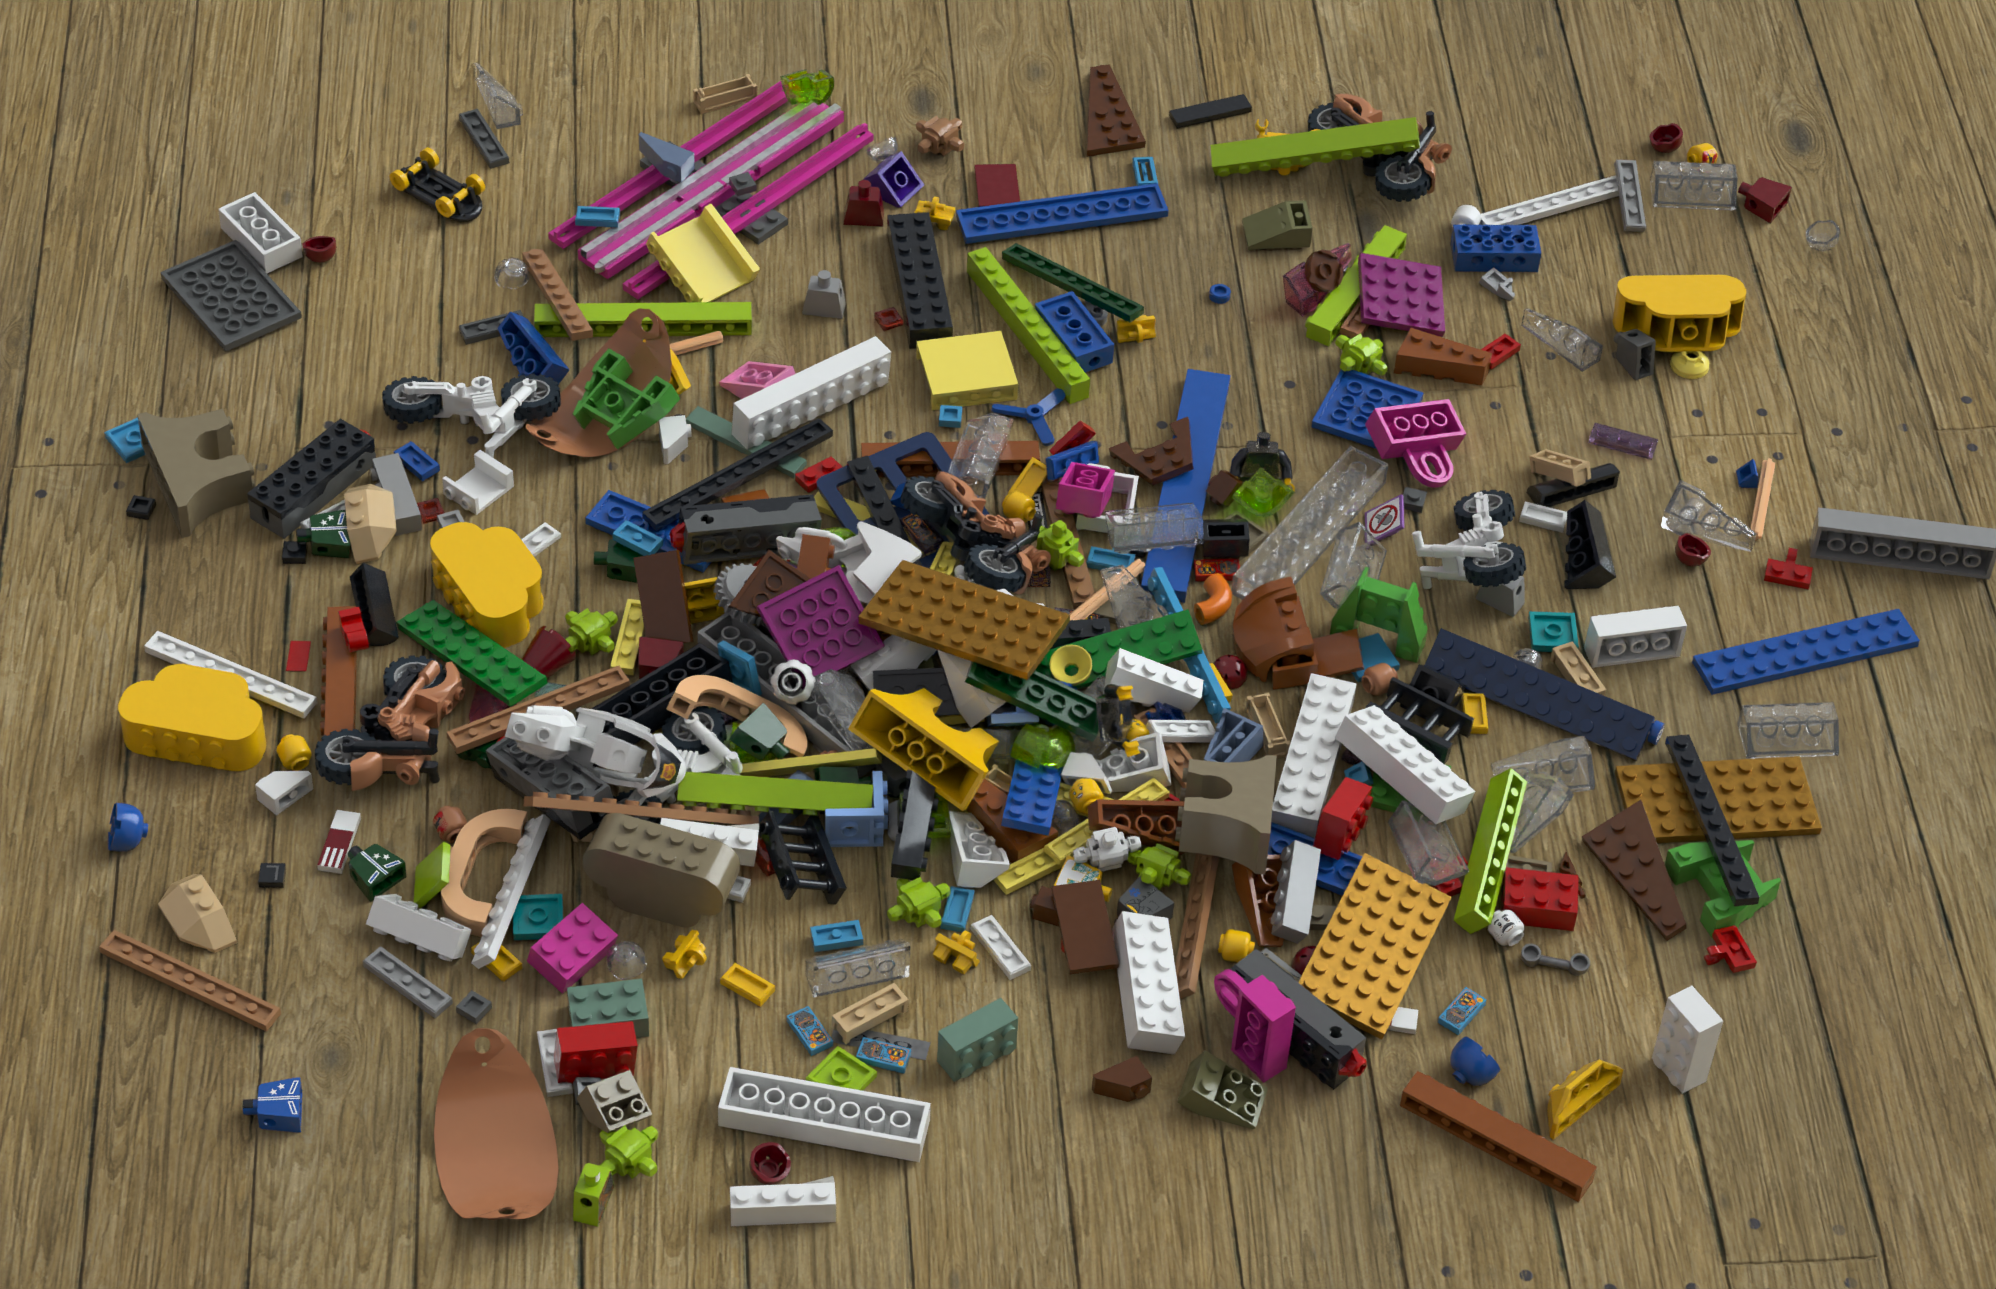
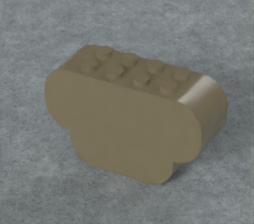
M610 813L602 818L583 856V868L591 880L607 888L610 900L622 910L680 927H692L698 923L701 915L711 916L721 912L740 872V859L731 847L720 841L625 814Z

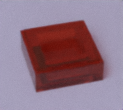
M894 307L874 313V318L883 331L903 326V319Z
M438 498L417 503L423 524L437 521V515L445 513Z

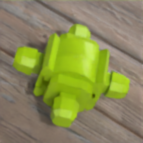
M1361 333L1352 339L1344 335L1337 337L1335 344L1342 350L1340 369L1345 372L1355 370L1367 375L1372 371L1380 376L1386 374L1388 367L1380 360L1383 354V342L1379 339L1372 340L1369 337H1362Z
M1062 520L1051 524L1048 529L1041 525L1036 549L1046 550L1050 553L1051 561L1049 567L1052 570L1057 571L1059 568L1064 567L1067 562L1076 567H1080L1084 563V556L1078 551L1079 538H1074L1073 533L1067 529L1066 524Z
M587 608L579 614L570 611L565 615L566 623L570 626L568 629L569 636L565 639L571 645L568 649L570 652L578 649L582 653L589 651L592 656L600 650L609 653L614 649V642L609 637L611 635L610 627L617 623L618 617L613 611L602 615L598 611L590 612Z
M1158 843L1155 847H1147L1143 852L1141 850L1131 853L1128 851L1127 861L1133 865L1137 864L1136 873L1139 874L1138 878L1140 877L1142 882L1152 884L1158 890L1164 886L1169 887L1174 881L1181 885H1187L1192 876L1189 871L1183 868L1179 869L1181 865V860L1178 859L1179 852Z
M921 877L913 881L899 878L896 881L899 891L897 904L887 911V916L891 922L905 919L907 923H915L917 928L925 924L932 928L939 927L941 925V916L939 914L941 900L951 894L950 887L946 883L933 886L930 881L922 882Z
M624 1125L617 1132L607 1133L604 1130L600 1132L601 1142L605 1144L606 1160L599 1166L611 1169L612 1176L616 1173L620 1176L628 1174L633 1179L640 1172L650 1177L657 1172V1165L651 1157V1144L658 1138V1131L653 1126L639 1131L636 1128L628 1130Z

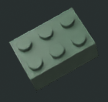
M642 978L567 987L571 1027L633 1021L636 1038L649 1037V1018Z
M999 998L939 1030L937 1062L955 1082L970 1076L975 1070L983 1066L990 1065L999 1057L1009 1055L1016 1049L1018 1017L1003 999Z

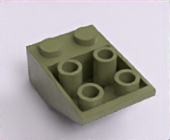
M1306 200L1285 201L1242 219L1248 250L1310 247L1313 228Z
M1204 1051L1189 1064L1177 1103L1198 1115L1254 1129L1257 1125L1268 1087L1211 1053Z

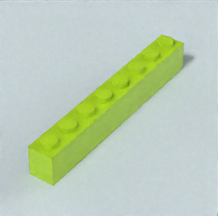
M1384 225L1379 232L1377 231L1374 234L1371 243L1365 245L1363 253L1398 259L1405 250L1407 234ZM1359 255L1355 258L1352 267L1346 269L1341 284L1332 292L1329 291L1325 301L1322 304H1318L1313 316L1307 318L1305 323L1307 338L1329 347L1340 333V327L1358 302L1360 303Z
M1512 768L1490 779L1456 908L1454 921L1469 934L1492 923L1527 781Z
M686 772L684 778L678 784L677 801L682 802L684 807L696 806L697 803H706V807L712 809L721 808V805H731L730 810L745 811V806L755 807L757 812H768L769 808H778L779 813L793 814V810H803V815L817 816L818 811L825 812V809L872 808L873 785Z

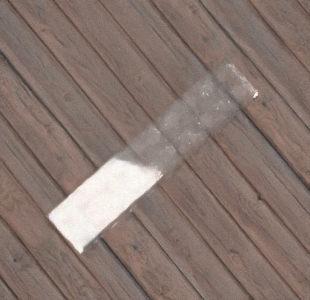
M1350 446L1233 575L1232 595L1243 600L1246 595L1257 587L1270 581L1290 576L1295 586L1386 483L1389 464Z

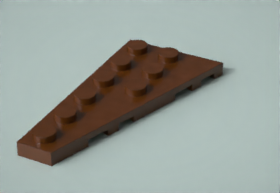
M1110 64L1090 67L1087 157L1145 148L1146 141Z
M768 550L728 608L761 617L757 610L758 605L810 580V578ZM876 629L878 635L881 636L883 631Z
M1641 800L1582 836L1584 844L1666 941L1687 929L1683 913Z

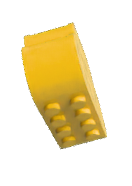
M1728 275L1627 276L1620 279L1617 284L1613 325L1617 332L1638 329L1656 340V351L1718 350L1725 345L1726 337L1735 336L1741 330L1746 289L1740 280Z
M468 522L453 523L436 531L430 540L433 582L437 589L442 590L446 602L452 604L455 614L504 648L523 641L530 631L529 619L541 612L544 599L540 586L542 578L541 566L520 537L513 530L506 527H490L482 530L477 525Z
M188 664L170 665L162 669L156 675L154 681L145 680L130 685L122 694L118 704L124 743L129 750L137 754L216 769L245 771L256 766L261 761L266 750V737L261 707L256 701L250 699L246 680L236 673Z

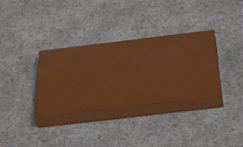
M679 550L633 558L646 637L680 641L683 644L694 642Z
M1093 880L1052 886V895L1069 974L1118 968L1119 962L1101 881Z

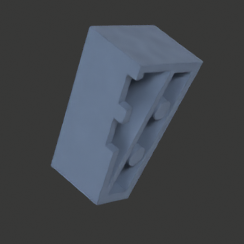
M1223 708L1221 720L1216 726L1215 735L1211 739L1204 760L1214 762L1250 761L1263 747V725Z

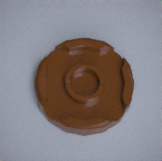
M1322 249L1311 253L1305 263L1307 282L1318 292L1326 293L1334 290L1341 284L1343 279L1342 264H1339L1337 260L1339 258L1330 250Z

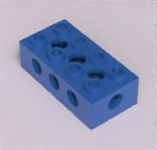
M1453 225L1450 245L1454 270L1456 272H1488L1493 267L1499 272H1538L1541 248L1536 225Z
M1073 291L1035 303L1036 311L1084 372L1113 363L1114 343Z

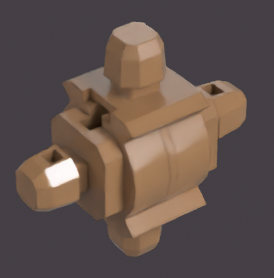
M937 115L929 121H918L916 129L922 133V141L918 143V151L922 154L929 151L934 154L941 153L943 157L952 150L962 151L964 149V142L958 138V131L962 128V121L958 118H954L951 121L947 118L939 119Z

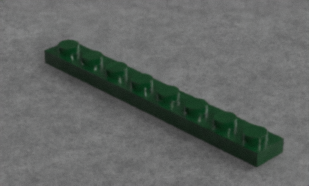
M1017 243L1002 251L1003 260L1067 292L1073 291L1077 297L1129 323L1144 314V306Z

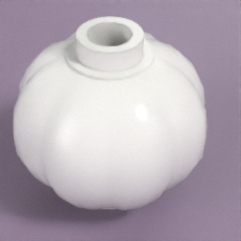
M795 659L779 664L775 668V672L770 680L774 695L779 700H783L791 705L807 700L811 696V692L816 684L811 668L807 664H802ZM790 668L799 669L805 675V689H801L803 683L801 676L797 673H792ZM792 678H798L796 687L790 684Z

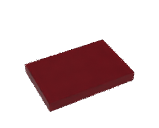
M1016 164L974 165L978 207L1020 202Z

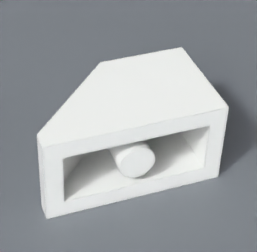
M685 415L663 417L659 420V436L664 464H669L688 447V437H692L691 424H686Z
M1070 752L1061 773L1065 784L1072 786L1078 779L1089 778L1098 784L1102 793L1111 794V786L1092 754Z
M273 771L255 784L257 800L275 815H278L313 790L312 775L309 771Z

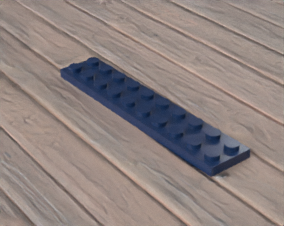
M1442 628L1425 665L1467 685L1465 689L1468 691L1484 694L1485 698L1636 761L1655 720V717Z

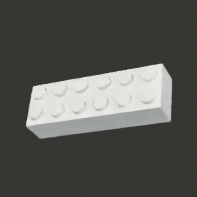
M1373 705L1345 715L1335 738L1432 822L1438 824L1465 813L1476 791L1465 780L1460 779L1447 765L1440 762L1431 751L1426 750L1414 737L1400 728L1398 723L1386 716L1380 708Z
M1122 911L1112 928V934L1119 962L1117 971L1127 1047L1175 1054L1185 1038L1168 918Z

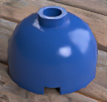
M115 803L110 818L111 832H108V850L127 852L137 847L142 837H147L148 823H144L143 814L133 805Z
M1467 1036L1459 1040L1452 1049L1450 1063L1455 1071L1452 1075L1461 1084L1467 1082L1473 1086H1482L1497 1076L1500 1072V1067L1490 1054L1486 1056L1481 1051L1483 1048Z

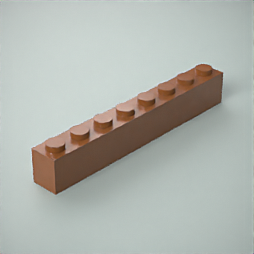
M1038 441L940 442L963 476L1020 475L1032 457L1040 461ZM900 442L861 443V457L870 456ZM920 451L896 462L905 477H935L939 471L925 451ZM876 470L878 477H885L880 470Z
M356 606L327 607V617H323V630L327 631V634L322 636L323 648H326V651H322V663L326 665V668H322V683L326 682V686H321L322 700H325V703L321 704V718H325V721H320L321 736H328L330 732L335 730L339 732L341 729H348V731L356 729L357 651L349 652L340 629L338 613L340 610Z
M1417 1071L1402 1091L1401 1107L1577 1202L1582 1199L1593 1183L1597 1166L1591 1164L1588 1160L1570 1153L1564 1147L1557 1146L1546 1140L1543 1136L1529 1131L1519 1123H1514L1501 1116L1498 1112L1479 1104L1476 1100L1470 1099L1458 1093L1455 1089L1443 1085L1429 1075Z

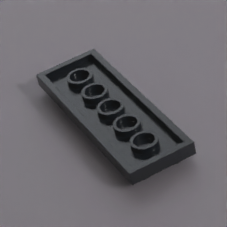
M944 668L872 671L873 689L890 694L904 695L925 688L942 700L935 716L961 715L956 708ZM1005 702L992 713L1016 712V706Z

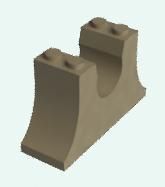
M223 408L183 418H165L147 412L137 414L141 445L182 538L191 536L196 526L212 514L248 502L247 493L256 487L253 478H251L254 475V469L251 462L247 463L244 454L233 455L232 445H235V440L232 432H230L233 429V423L230 416L226 417Z
M1266 755L1260 759L1246 762H1214L1189 759L1188 768H1183L1182 782H1187L1186 788H1181L1180 801H1184V807L1179 806L1177 821H1182V827L1176 828L1175 841L1180 842L1179 851L1226 858L1248 867L1255 874L1265 875L1271 832L1277 756Z

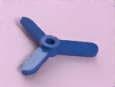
M1055 389L1039 403L1030 405L1027 408L993 404L992 412L1026 418L1027 422L1033 424L1042 444L1050 446L1054 443L1055 439L1043 416L1064 400L1065 392L1062 389Z

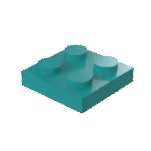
M1529 611L1528 622L1532 651L1552 652V648L1572 641L1579 648L1575 613Z
M563 893L521 895L513 914L514 940L541 939L563 920Z

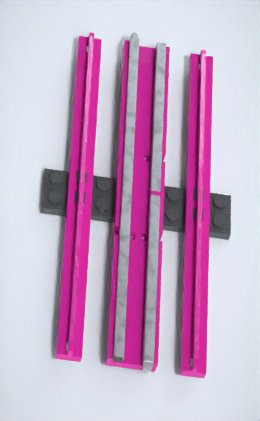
M792 76L787 77V79L784 78L680 146L683 149L694 152L695 169L682 183L663 176L646 157L640 160V167L645 170L590 206L620 208V211H622L663 183L672 186V188L620 221L618 228L611 227L579 248L578 260L595 270V273H599L606 279H609L649 252L646 242L652 232L660 236L701 215L704 207L709 204L714 206L734 235L740 232L759 245L788 225V218L774 210V207L872 142L874 134L868 131L866 123L861 124V126L857 125L755 195L748 193L737 196L729 185V177L749 172L752 179L756 181L844 122V112L841 111V107L837 104H833L830 107L824 104L823 101L826 99L827 92L820 91L812 94L707 165L699 160L798 95L800 87L794 84V78ZM575 215L550 231L548 237L549 240L564 249L596 227L575 226ZM657 260L623 283V290L639 300L670 279V276L661 268Z

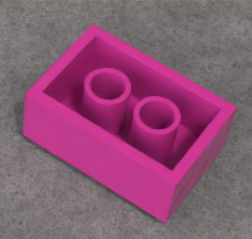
M1071 462L1059 483L1056 509L1066 514H1083L1087 518L1100 517L1112 495L1115 470Z
M581 903L530 948L527 962L563 994L567 991V987H571L614 949L618 935L587 906Z

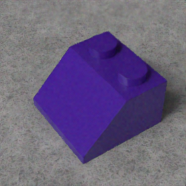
M902 151L887 157L863 179L870 181L871 187H878L880 189L883 201L897 208L902 207L924 186V183Z

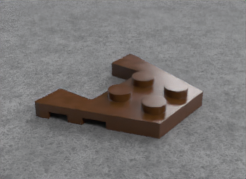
M1188 416L1169 424L1175 436L1174 439L1167 440L1152 448H1147L1137 454H1134L1128 442L1125 441L1109 448L1111 457L1121 460V464L1125 467H1131L1135 474L1153 486L1193 470V453Z

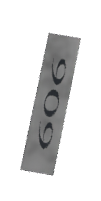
M833 1030L831 1036L833 1043L860 1047L861 1041L865 1037L910 1048V1057L926 1060L930 1042L870 1030L850 1039V1042L847 1044L843 1042V1037L837 1030Z

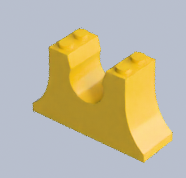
M925 688L904 695L890 694L876 689L870 690L848 730L904 770L914 771L934 786L936 793L962 811L966 810L989 771L986 764L999 741L981 728H973L968 732H962L941 722L935 716V713L940 707L942 700Z

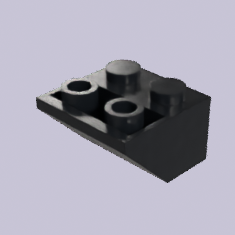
M1247 519L1201 520L1203 557L1249 556L1250 537Z

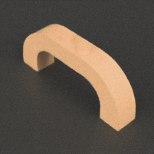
M695 675L685 678L677 686L666 708L688 720L694 708L709 706L744 721L764 703L787 729V734L781 740V743L790 752L784 759L803 757L807 749L806 733L801 724L788 711L761 696L719 677Z
M497 809L482 813L464 825L456 838L454 846H450L449 883L441 890L442 907L448 919L472 929L470 935L482 937V930L487 925L490 918L489 913L493 908L491 903L473 900L463 893L477 855L484 847L492 843L507 842L518 844L525 832L524 826L528 822L527 811Z

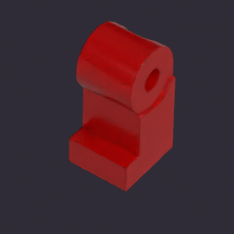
M354 607L338 611L340 629L349 652L369 649L360 608Z

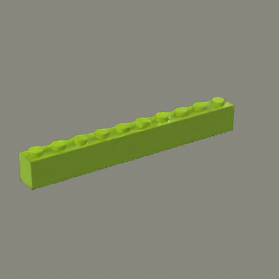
M1416 117L1213 144L1211 145L1212 168L1215 176L1225 177L1233 173L1247 174L1256 170L1268 171L1271 168H1289L1293 165L1307 166L1315 162L1329 163L1332 160H1350L1353 157L1360 156L1372 157L1375 154L1382 153L1389 155L1397 151L1411 152L1415 149H1420L1418 124Z
M987 247L967 253V273L1057 389H1062L1065 392L1067 402L1073 404L1089 398L1090 378Z
M751 302L576 303L591 326L593 337H612L623 325L629 314L638 308L650 309L664 322L668 336H700L715 331H721L723 336L752 335ZM535 304L534 324L542 337H569L550 304ZM645 317L642 320V329L646 332L652 329L653 322L649 317Z

